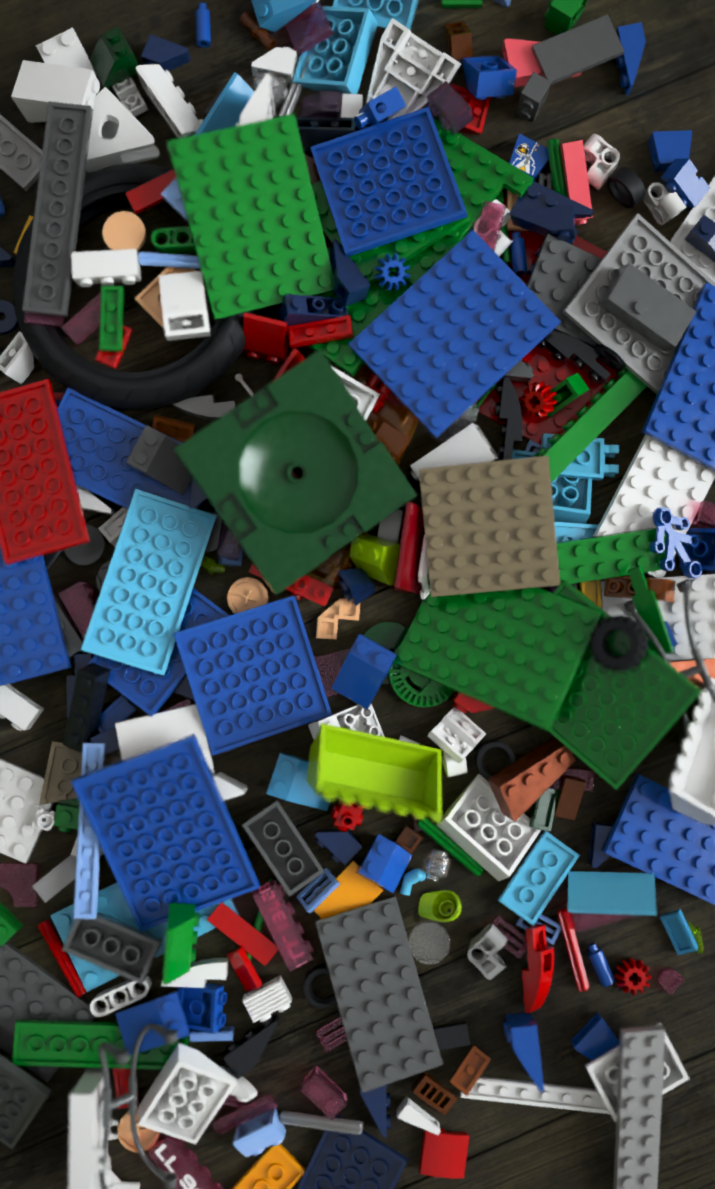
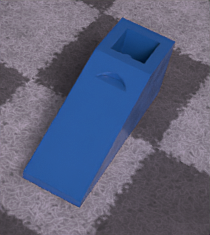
M642 22L619 26L616 30L624 49L623 55L616 57V66L618 69L620 68V84L624 88L626 95H629L634 85L646 43Z

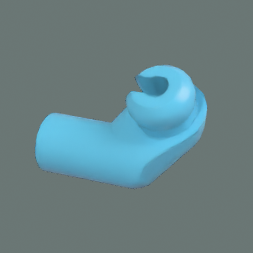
M416 868L405 873L400 893L409 896L412 885L425 880V871Z

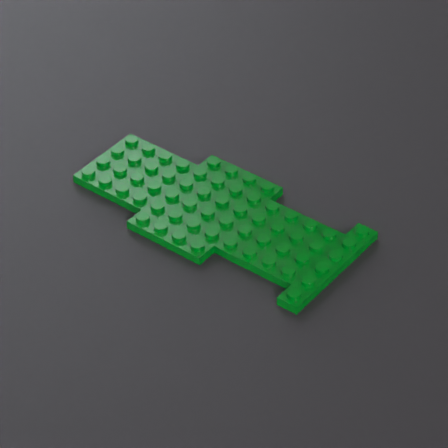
M436 119L433 120L467 215L469 216V221L402 264L403 266H410L408 270H404V273L410 274L409 278H403L406 282L405 286L399 284V290H394L392 286L388 291L385 288L386 283L381 287L378 285L382 280L379 279L370 285L366 299L347 306L348 315L351 317L353 338L308 345L315 352L321 350L328 361L354 377L364 362L351 350L348 344L468 234L475 222L504 188L521 198L533 183V177ZM330 245L329 248L327 249L328 255H329V253H330V249H331V246H332V245ZM396 269L388 274L389 277L396 275V273H394ZM333 290L314 295L338 298Z

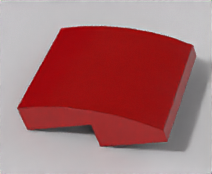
M451 84L447 92L440 122L452 130L481 135L491 97L479 100L467 89Z
M440 1129L441 1132L436 1135L424 1130L419 1173L441 1178H464L470 1135L467 1132H446L444 1129Z

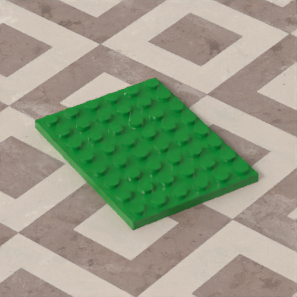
M295 114L167 141L214 320L282 303L285 294L312 296L333 290V272Z
M563 580L553 593L601 612V620L611 617L567 580ZM621 630L611 632L607 639L608 649L616 656L626 655L631 646L629 636ZM588 646L549 732L617 790L702 690L649 647L645 652L646 656L638 665L624 671H610L608 668L604 669L601 667L600 663L595 662V656L590 653L592 648Z
M538 587L431 597L430 592L423 599L396 653L397 657L393 663L549 732L589 646V641L592 638L590 633L594 631V626L599 624L602 613Z

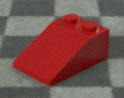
M245 313L243 326L245 348L243 351L247 354V357L258 360L259 357L264 358L272 364L284 363L289 346L287 323Z

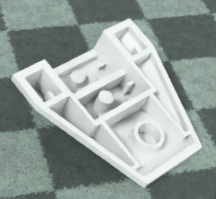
M392 18L380 40L366 103L397 86L406 106L391 119L420 110L451 82L461 63L446 53H442L414 35L410 29Z

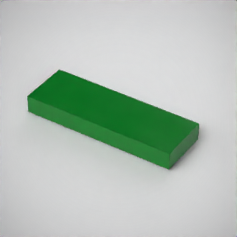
M101 286L99 350L101 352H122L123 286Z

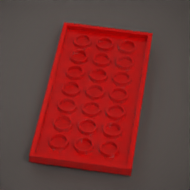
M45 379L0 392V545L5 564H14L90 542L51 381Z

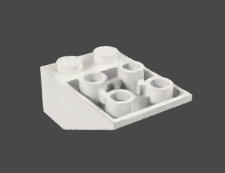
M201 271L159 275L162 313L167 340L210 336Z
M372 703L368 709L357 704L308 724L313 740H315L319 732L321 723L385 737Z

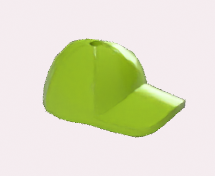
M441 890L423 894L420 898L418 912L421 917L426 919L450 922L459 917L462 905L460 898L455 892Z

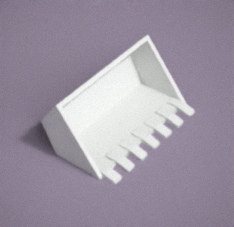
M711 677L713 683L712 686L715 691V679ZM704 685V690H702L698 697L699 705L695 706L693 712V722H690L688 726L687 739L684 738L682 744V755L678 756L676 762L677 770L672 773L670 779V794L674 810L702 824L715 825V702Z

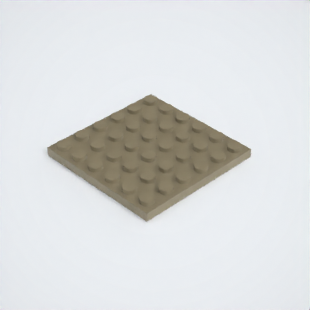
M549 456L419 469L431 597L560 585Z

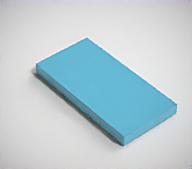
M544 830L498 898V901L533 926L580 855Z
M569 871L568 913L656 916L655 873Z

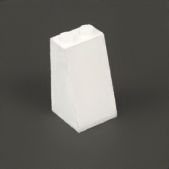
M23 60L11 98L27 122H46L49 102L92 106L93 109L96 93L99 92L100 83L91 69Z
M472 423L410 465L412 468L411 474L418 482L420 481L419 469L498 461L500 457H498V454L479 425Z

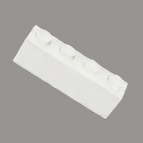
M160 64L138 65L135 67L143 89L177 138L194 136L203 120H198L192 104L185 102L183 99L185 97L179 86H174L172 83L174 80L167 69L164 71Z

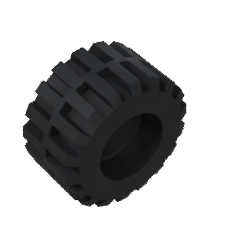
M611 616L604 618L599 624L594 626V631L590 633V637H592L591 641H589V646L592 648L590 653L595 656V662L600 663L604 669L624 671L638 665L646 656L645 652L649 646L647 645V641H649L648 636L644 633L646 630L640 626L637 620L634 621L631 617ZM615 630L624 631L630 638V650L624 656H616L608 649V636Z

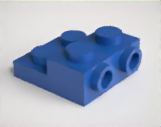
M206 983L204 988L178 987V994L189 1029L215 1033L222 1029L226 1022L223 1005L227 1001V993L224 992L223 985Z

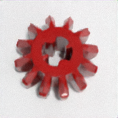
M534 382L523 390L525 395H522L520 399L525 401L521 407H527L526 414L532 413L533 418L545 417L554 410L553 405L557 401L553 399V396L556 395V392L551 393V385L545 387L544 382H539L538 384Z
M630 957L629 963L622 959L623 966L616 965V969L619 972L614 974V977L618 979L616 982L617 986L622 987V991L626 994L630 991L635 996L637 990L640 993H644L642 987H649L650 985L646 980L652 979L651 975L647 973L649 967L643 965V961L640 959L635 961L633 957ZM632 973L636 974V977L633 976L634 979L629 978V976H632Z

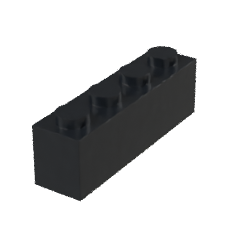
M295 117L303 152L311 151L310 147L356 131L354 118Z
M93 662L78 669L63 741L64 746L81 753L83 743H92L90 738L97 735L110 674L109 669Z

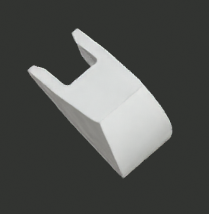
M104 87L94 99L86 163L87 172H93L112 165L134 164L159 157L160 152L154 145V137Z

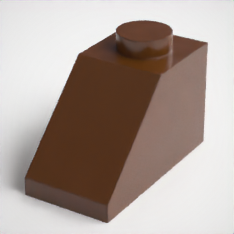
M465 22L445 23L444 31L449 56L459 63H462L463 58L473 57L471 31Z
M373 412L368 416L366 422L379 442H382L385 448L400 457L411 441V438L383 417Z

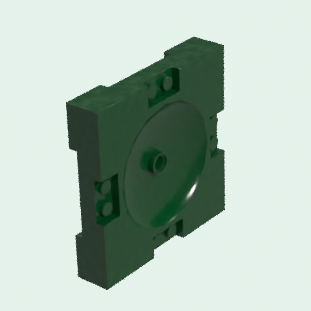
M318 350L173 450L247 554L249 560L270 590L276 595L330 558V555L361 533L368 531L417 496L383 443L379 442L357 409L356 402L321 350ZM293 467H297L301 472L298 479H294L291 476Z

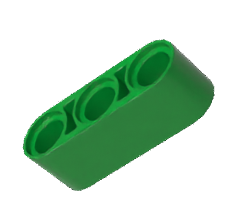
M189 227L159 228L153 231L151 235L152 243L158 253H196ZM184 237L189 238L188 242L184 244L179 243L180 239ZM160 239H167V242L165 244H158Z

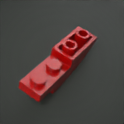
M536 924L526 928L528 968L522 970L525 1013H531L542 1007L552 982L554 947L547 946L546 928L543 924Z

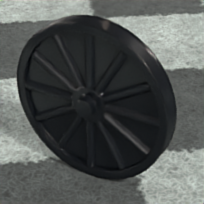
M595 344L593 348L600 353L598 359L614 370L623 371L626 364L614 350L603 344Z

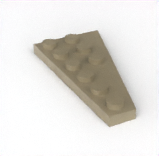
M52 741L39 805L78 798L71 781L81 776L82 752L80 753L66 747L63 743ZM117 751L106 756L104 767L122 761L121 752Z

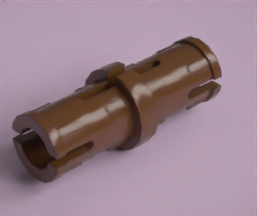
M248 11L242 14L239 22L251 33V37L257 39L267 51L273 49L276 45V40L264 28L259 26V23Z

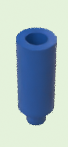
M199 3L198 9L195 11L196 45L201 48H207L211 45L210 11L207 10L205 3Z
M513 232L511 240L513 242L510 244L512 270L516 275H524L528 273L525 241L521 238L520 232Z
M595 942L588 945L590 952L587 955L601 986L612 985L616 980L602 949L597 948Z

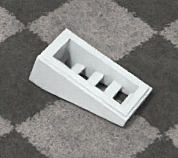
M405 1097L396 1109L397 1118L436 1135L441 1132L439 1121L410 1098Z

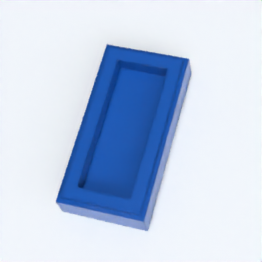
M122 694L101 713L98 731L103 733L115 728L116 722L126 720L137 708Z

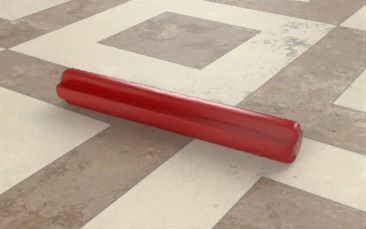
M567 908L560 909L557 912L577 990L579 992L587 991L590 986L571 915L568 913Z
M48 919L38 924L39 931L75 996H83L86 990L67 952L62 951L63 945Z

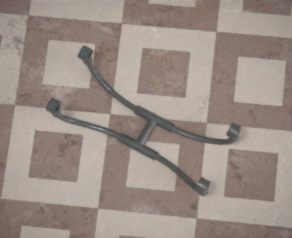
M684 580L676 585L679 592H683L686 629L696 666L679 672L686 678L700 674L705 687L715 702L712 679L700 649L696 646L693 635L689 604V590L692 587L689 580ZM634 601L625 602L626 611L632 614L641 627H644L646 634L653 642L660 656L672 666L670 659L667 658L655 635L635 611ZM687 709L682 714L684 734L677 737L680 746H682L684 738L687 739L689 720Z
M148 1024L141 1030L132 1054L129 1093L111 1100V1087L104 1049L115 1057L117 1064H125L129 1061V1050L119 1049L111 1043L103 1042L99 1045V1057L104 1080V1087L102 1089L104 1127L102 1149H104V1155L100 1159V1163H104V1169L99 1171L101 1189H108L105 1183V1163L111 1126V1110L128 1102L132 1135L141 1158L154 1172V1175L164 1182L166 1189H173L177 1186L176 1174L167 1173L160 1167L157 1168L147 1157L140 1143L136 1126V1064L142 1039L147 1031L153 1029L164 1037L165 1043L173 1044L178 1041V1031L176 1029H167L161 1024Z

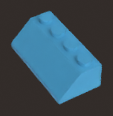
M234 72L195 135L236 127V123H240V114L251 99L254 91L237 73Z

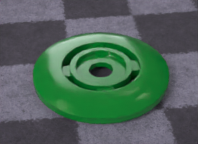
M400 645L394 651L395 653H397ZM395 664L392 665L389 671V680L393 690L403 701L416 707L436 706L446 701L454 693V690L421 677ZM407 676L413 684L420 687V691L415 690L406 681Z

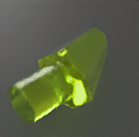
M203 556L201 566L211 575L214 572L224 574L225 565L216 564V560Z
M688 921L687 924L699 947L697 952L700 955L704 951L700 926L695 928Z

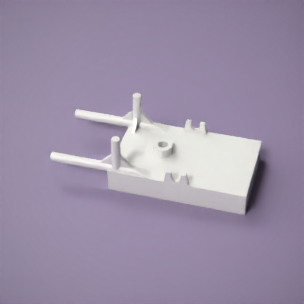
M87 1068L70 1094L69 1189H101L99 1171L104 1169V1163H100L101 1156L104 1155V1149H102L104 1137L102 1097L104 1080L102 1068ZM111 1118L109 1140L118 1139V1133L112 1132L111 1127L118 1126L119 1119ZM107 1149L105 1163V1183L107 1188L140 1189V1182L121 1181L111 1170V1158Z

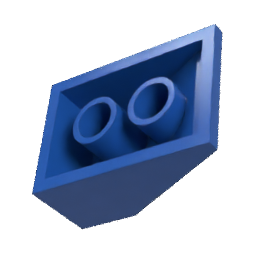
M359 634L331 689L368 709L394 664L393 662L397 654L367 636Z
M178 990L115 1013L125 1048L129 1050V1056L133 1054L139 1033L148 1024H161L167 1029H176L178 1031V1039L190 1035V1029ZM151 1029L144 1035L138 1053L167 1043L164 1042V1037Z
M531 1013L506 1014V1022H503V1031L507 1043H511L514 1052L539 1091L543 1092L544 1084L537 1024Z

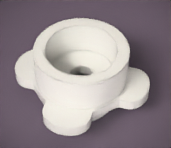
M43 808L37 809L36 818L32 821L33 828H40L45 831L51 830L54 824L55 812L44 811Z

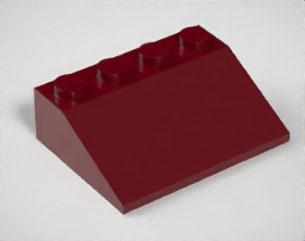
M407 502L404 510L393 591L418 594L419 590H422L421 583L418 580L425 527L423 508L411 502Z

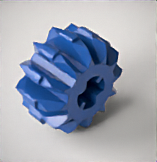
M396 253L392 256V259L389 254H385V261L379 258L378 263L381 267L374 266L375 271H380V274L375 275L374 278L382 279L378 285L381 287L386 283L385 288L388 291L392 286L394 290H399V284L405 286L406 282L403 278L410 277V274L404 273V270H408L410 266L402 265L406 259L403 257L398 261V254ZM388 268H395L396 271L394 273L396 275L389 277L388 273L390 271H388Z

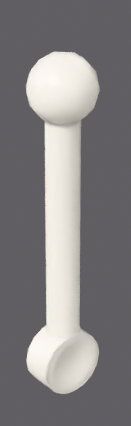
M236 374L235 380L242 384L250 396H253L254 393L244 382L243 376Z

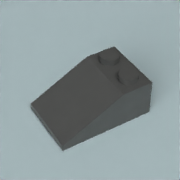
M146 425L126 462L127 466L181 495H184L192 480L191 475L173 451L180 444Z

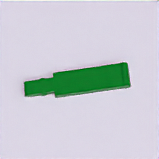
M638 566L629 569L628 573L636 594L632 598L638 615L655 635L665 654L673 653L674 649L654 590H649L642 567ZM648 637L649 641L647 643L649 648L660 656L653 642Z

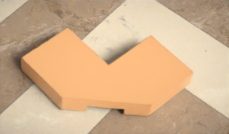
M343 598L338 599L318 616L316 638L337 640L338 619L359 621L360 603L355 606L351 600L348 602Z

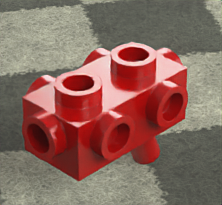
M339 799L338 805L332 809L331 818H333L334 825L340 831H347L348 829L354 831L356 825H361L363 820L362 810L363 808L367 809V807H362L357 802H352V804L343 803Z

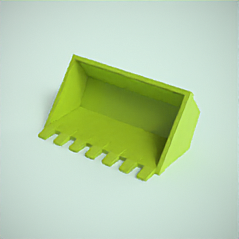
M321 723L319 732L310 748L306 782L313 788L316 794L321 795L327 800L334 801V798H338L347 804L357 802L362 807L370 808L372 805L382 811L388 812L389 809H392L401 815L411 813L416 818L424 819V816H427L432 821H442L441 749Z

